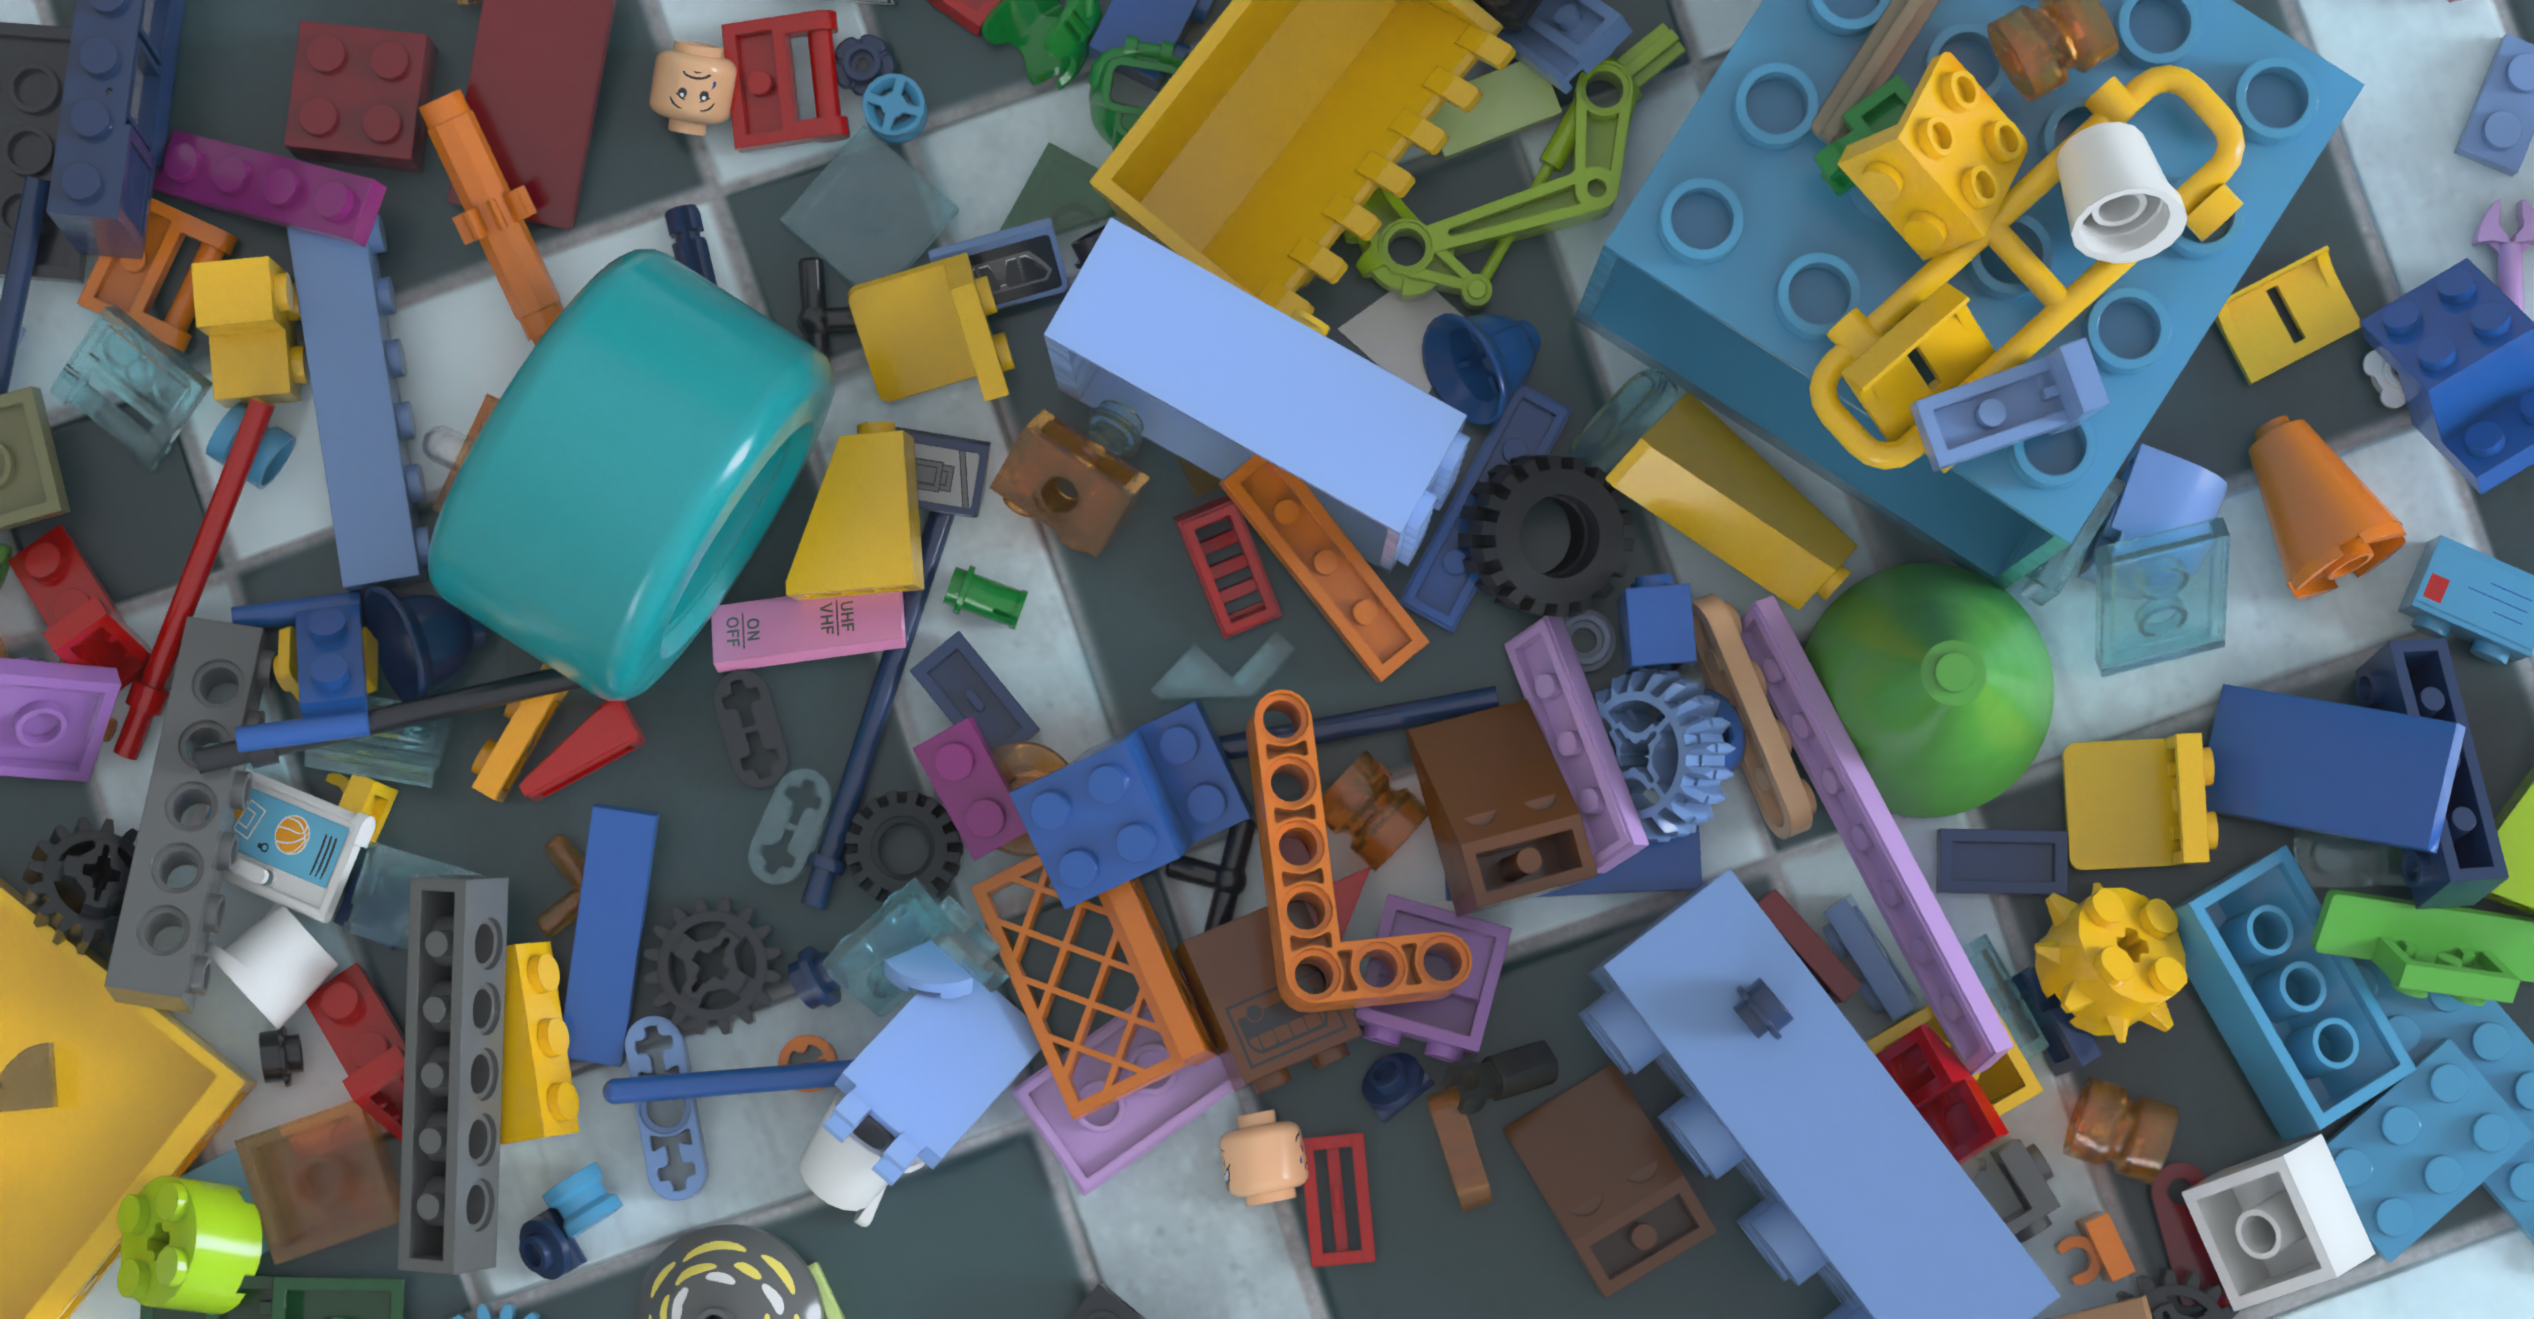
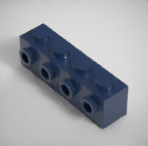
M2446 638L2388 641L2355 671L2357 677L2356 695L2360 705L2366 708L2456 722L2466 727L2437 854L2400 848L2402 853V876L2407 886L2411 888L2416 910L2472 906L2506 881L2509 875Z

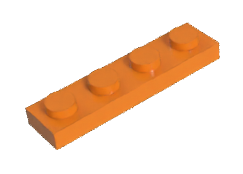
M1253 454L1219 482V485L1376 683L1386 679L1429 643V640L1301 479Z

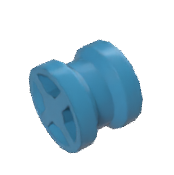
M889 73L877 77L868 85L863 94L862 110L868 127L876 138L887 144L901 145L914 140L922 133L927 123L928 109L922 90L913 79L903 74ZM903 114H906V115H909V116H910V117L904 116V117H902L901 119L896 120L895 125H893L895 119L901 117Z
M597 1162L584 1167L542 1195L547 1206L557 1209L564 1219L562 1230L569 1240L595 1226L624 1206L617 1194L608 1193L601 1182L603 1171Z

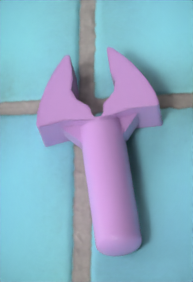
M2498 199L2482 215L2473 235L2472 246L2488 245L2497 255L2498 288L2524 312L2523 252L2529 245H2534V209L2525 199L2516 203L2518 230L2509 240L2508 233L2501 228L2499 223L2501 200Z

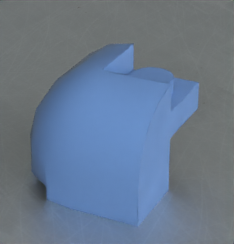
M2140 444L2130 453L2110 511L2101 516L2097 522L2078 577L2114 591L2132 594L2159 590L2173 583L2194 567L2204 551L2225 496L2227 482L2217 474L2197 464L2148 445Z

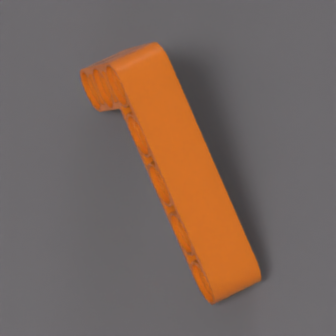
M1279 689L1269 692L1260 699L1247 721L1246 738L1277 987L1281 998L1290 1008L1298 1012L1312 1013L1436 1000L1448 996L1468 978L1472 969V955L1469 946L1462 938L1455 934L1432 932L1340 942L1312 714L1306 701L1293 691ZM1270 711H1280L1286 714L1292 720L1294 735L1287 738H1277L1271 735L1264 726L1263 715ZM1278 774H1289L1296 778L1302 789V798L1293 802L1278 798L1273 792L1271 778ZM1286 837H1296L1302 840L1308 846L1310 852L1309 863L1299 866L1286 862L1281 856L1279 841ZM1301 900L1311 904L1318 915L1317 927L1305 930L1294 926L1287 914L1288 903ZM1439 951L1451 960L1453 976L1450 980H1436L1426 972L1423 964L1426 952ZM1371 957L1383 961L1390 973L1388 985L1380 988L1367 984L1359 971L1361 959ZM1302 964H1312L1318 967L1324 973L1326 979L1325 991L1319 994H1309L1303 991L1295 979L1296 967Z

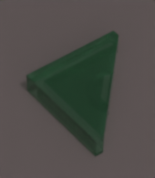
M1048 142L1000 231L1041 219L1051 218L1055 235L1057 236L1099 224L1100 221L1110 219V217H1117V214L1107 200L1097 193L1089 183L1099 169Z

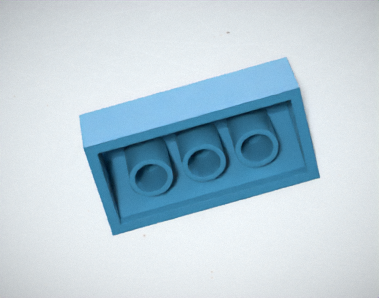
M2287 845L2203 888L2172 907L2178 917V927L2176 930L2179 933L2186 954L2185 971L2283 1142L2320 1131L2417 1070L2352 957L2318 953L2311 946L2310 942L2322 905Z

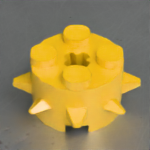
M2100 882L2093 884L2091 896L2080 904L2053 892L2045 900L2053 924L2047 935L2040 939L2038 943H2035L2034 946L2036 951L2035 970L2045 996L2049 998L2054 993L2061 1001L2060 1007L2067 1014L2073 1013L2076 1016L2069 1021L2074 1027L2096 1036L2115 1035L2119 1044L2126 1043L2128 1027L2138 1021H2142L2163 1032L2170 1030L2174 1023L2166 1001L2177 994L2187 983V973L2185 971L2186 954L2179 933L2176 930L2178 927V917L2175 911L2164 900L2158 898L2149 900L2144 895L2126 888H2103Z

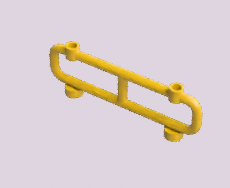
M2173 65L2149 68L2134 77L2125 86L2116 76H2113L2083 104L2093 115L2008 190L1984 238L1933 257L1867 317L1858 307H1855L1829 330L1826 336L1835 346L1823 356L1813 370L1809 386L1811 404L1822 424L1851 455L1867 466L1883 470L1904 467L1920 458L1924 453L1927 455L1916 424L1894 441L1883 442L1871 436L1838 398L1837 387L1840 379L1843 377L1841 372L1940 286L1953 278L1987 246L2000 257L2045 308L1958 386L2027 362L2138 262L2114 264L2097 260L2066 288L2009 227L2060 182L2056 159L2060 148L2073 135L2085 128L2100 123H2127L2153 97L2167 92L2176 94L2212 130L2217 141L2216 151L2211 159L2176 189L2181 195L2187 215L2186 226L2203 242L2244 204L2225 184L2242 161L2245 148L2242 126L2232 110L2204 80L2189 69ZM1953 466L1941 469V471L1946 473Z

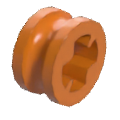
M803 1035L797 1036L786 1043L780 1052L778 1065L791 1064L792 1055L795 1051L806 1053L811 1045L816 1046L822 1051L823 1055L818 1057L819 1061H838L832 1045L822 1037ZM823 1088L800 1089L797 1091L809 1093L820 1091Z

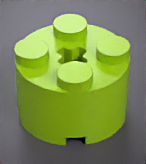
M173 1176L157 1177L146 1184L138 1195H127L121 1202L117 1215L118 1226L123 1232L121 1240V1267L117 1275V1287L120 1294L125 1298H133L144 1306L207 1314H224L234 1309L245 1296V1294L236 1293L244 1275L255 1276L261 1258L262 1225L255 1203L244 1202L240 1193L245 1191L237 1185Z

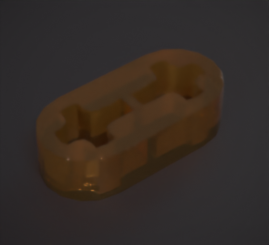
M1454 1086L1426 1095V1100L1460 1207L1464 1213L1492 1204L1494 1201L1467 1115L1460 1114L1457 1110L1461 1097L1457 1087Z

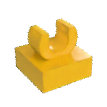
M353 772L350 778L339 773H329L325 781L340 787L343 792L338 806L354 813L363 812L375 818L376 826L368 845L369 848L373 849L399 790L356 772Z

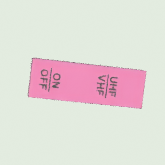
M903 592L803 601L783 596L719 605L711 616L713 664L718 673L906 648Z

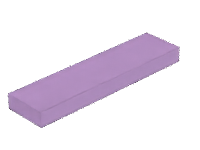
M1544 616L1505 643L1504 646L1524 699H1527L1580 811L1597 873H1606L1647 847L1649 842L1563 617Z

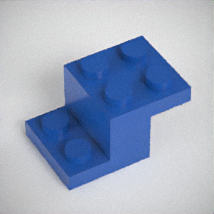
M2468 258L2359 321L2364 339L2398 373L2412 425L2481 495L2534 464V322Z
M1200 698L1085 750L1071 763L1021 785L1009 793L1065 910L1179 859L1194 843L1247 820L1254 814Z

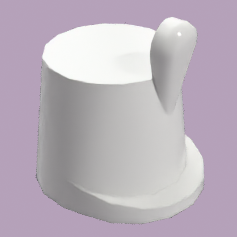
M2122 122L2100 123L2081 130L2070 137L2060 148L2056 164L2070 232L2075 248L2085 256L2114 264L2136 262L2152 257L2168 248L2183 233L2187 222V215L2181 195L2168 183L2143 133L2134 125Z
M274 903L263 919L221 949L212 942H209L206 952L259 1011L279 1030L334 972L339 964L289 911L290 908Z
M840 1090L800 1158V1172L805 1183L815 1195L829 1205L839 1209L857 1211L853 1222L861 1227H867L871 1224L888 1185L872 1168L882 1158V1154L896 1138L868 1114L843 1143L839 1142L822 1125L834 1113L832 1111L846 1096ZM917 1157L904 1173H911L920 1169L925 1163Z

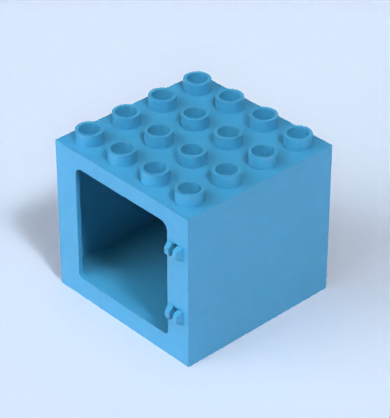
M1763 0L1605 242L1574 319L1687 392L1690 391L1704 403L1958 566L1985 577L2005 590L2073 542L2365 84L2233 0H1941L1888 81L1899 75L1914 92L1933 57L1944 52L1953 54L1963 67L1974 76L1977 83L2003 113L2018 127L2027 141V154L2010 188L2093 115L2083 104L2110 78L2116 76L2125 86L2134 77L2149 68L2173 65L2189 69L2204 80L2232 110L2241 124L2245 142L2242 161L2225 184L2244 204L2203 242L2185 225L2183 233L2171 246L2152 257L2139 260L2025 362L2028 363L2045 357L2059 346L2086 337L2110 401L2109 406L2075 428L2052 436L2048 432L1954 465L1946 473H1943L1941 470L1933 472L1928 456L1925 453L1904 467L1883 470L1867 466L1851 455L1822 424L1812 408L1809 386L1814 368L1823 356L1835 346L1826 336L1829 330L1855 307H1858L1867 317L1931 259L1923 261L1856 185L1846 193L1836 196L1821 178L1820 174L1823 170L1814 160V157L1829 144L1821 141L1810 128L1824 101L1891 0ZM2167 92L2153 97L2126 123L2134 125L2143 133L2165 178L2175 190L2209 161L2216 151L2217 141L2212 130L2176 94ZM2060 182L2009 226L2066 288L2097 261V259L2085 256L2074 246ZM1989 246L1947 282L1969 297L1970 301L1967 303V306L1995 351L2045 308L2038 298ZM1916 348L1912 350L1908 357L1928 385L1935 377ZM1842 377L1837 387L1838 398L1871 436L1879 441L1888 442Z

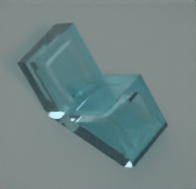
M1275 632L1232 678L1194 643L1151 689V693L1161 704L1189 703L1200 698L1201 702L1251 701L1293 657L1295 648Z

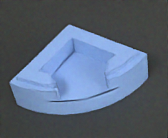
M940 936L884 960V976L901 990L911 992V988L926 992L941 993V998L943 999L957 998L973 993L972 975Z

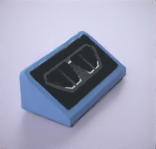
M1051 218L1041 219L928 251L931 263L967 252L975 279L984 276L988 277L997 310L1062 293L1069 288Z

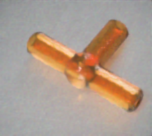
M558 834L544 845V851L574 887L536 917V924L550 938L574 921L578 915L585 860L565 834Z

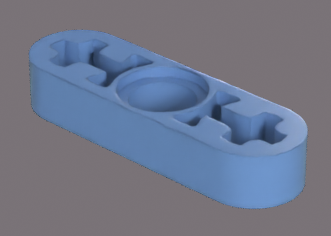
M647 1016L631 1026L625 1038V1052L630 1077L642 1076L643 1072L656 1073L651 1054H640L638 1049V1043L648 1039V1028L657 1026L660 1035L671 1036L673 1041V1048L663 1051L662 1057L665 1071H670L678 1066L680 1073L691 1072L684 1033L679 1026L671 1022V1019L661 1016ZM696 1098L683 1099L685 1113L680 1122L672 1127L659 1126L652 1120L649 1114L650 1102L635 1103L649 1183L658 1195L668 1200L680 1201L696 1196L704 1188L708 1179V1161ZM689 1129L692 1143H678L681 1160L685 1163H694L695 1175L686 1178L685 1189L677 1190L674 1181H663L661 1176V1168L671 1165L669 1145L656 1150L653 1137H674Z

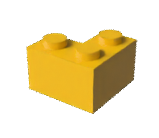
M269 256L191 263L196 328L209 336L214 400L225 408H232L239 402L248 406L251 397L265 400L271 404L302 401L301 384L309 383L310 373L305 345L297 346L295 321H301L296 283H292V276Z

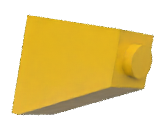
M895 422L861 423L857 425L856 435L839 436L785 582L787 596L803 601L925 590L914 437L903 430L896 431Z

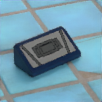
M895 427L896 431L903 430L914 437L919 509L970 518L978 517L984 500L991 442Z

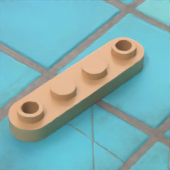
M1708 594L1693 600L1692 610L1697 661L1709 689L1725 696L1738 711L1746 739L1745 753L1740 763L1762 816L1770 830L1780 839H1788L1805 832L1812 826L1813 814L1817 810L1816 798L1810 785L1800 778L1790 755L1792 743L1789 733L1783 723L1775 719L1766 698L1767 684L1764 674L1758 664L1750 660L1741 639L1742 624L1740 617L1731 603L1723 602L1715 594Z

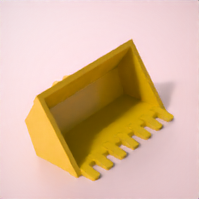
M1232 0L1091 178L1089 183L1097 193L1107 200L1117 216L1133 230L1291 317L1296 308L1312 315L1314 307L1295 292L1310 273L1319 276L1331 284L1339 281L1347 271L1348 264L1329 250L1344 230L1364 241L1372 239L1381 227L1382 222L1376 215L1363 208L1365 203L1378 187L1398 198H1403L1415 184V178L1409 172L1396 165L1411 145L1431 155H1437L1448 142L1449 136L1444 130L1430 122L1445 102L1466 113L1471 112L1481 100L1483 94L1477 87L1464 80V77L1478 60L1498 70H1503L1514 58L1516 51L1510 44L1497 37L1504 28L1502 24L1473 0Z

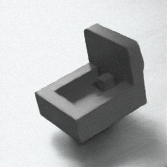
M2010 1139L1989 1153L2022 1205L2021 1209L2003 1219V1222L2017 1240L2022 1243L2051 1226L2052 1222L2047 1215L2061 1207L2046 1182L2054 1177V1174L2037 1146L2032 1144L2025 1148L2020 1139Z

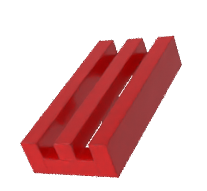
M1364 1133L1303 1138L1309 1171L1308 1179L1304 1183L1311 1267L1375 1262ZM1352 1147L1361 1250L1349 1251L1339 1154V1148ZM1326 1149L1336 1249V1252L1323 1253L1314 1150Z

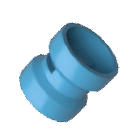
M242 402L233 406L223 417L206 447V454L222 465H225L247 405ZM278 426L267 427L246 481L260 490L267 487L287 462L295 446L296 437Z

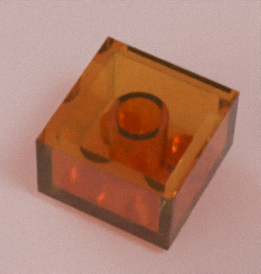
M353 1100L234 1141L254 1204L260 1214L261 1225L274 1265L289 1263L399 1225L400 1186L379 1122Z

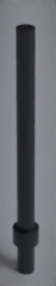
M553 668L368 709L370 736L581 688V686ZM362 737L241 753L238 752L236 740L197 748L194 751L200 774L248 763H251L253 769L279 763V756Z

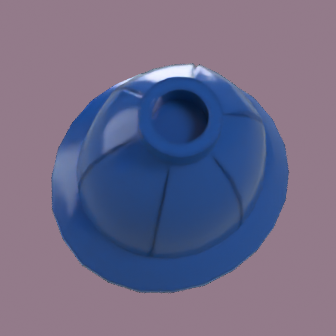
M1444 313L1435 317L1426 328L1422 343L1423 365L1433 390L1442 402L1466 414V421L1488 425L1498 420L1504 412L1507 398L1526 381L1534 366L1536 354L1541 347V341L1536 328L1526 320L1517 321L1508 316L1490 313L1467 318L1454 313Z

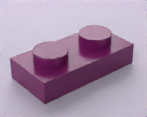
M973 716L913 748L974 861L1027 833L1009 795L1013 789Z

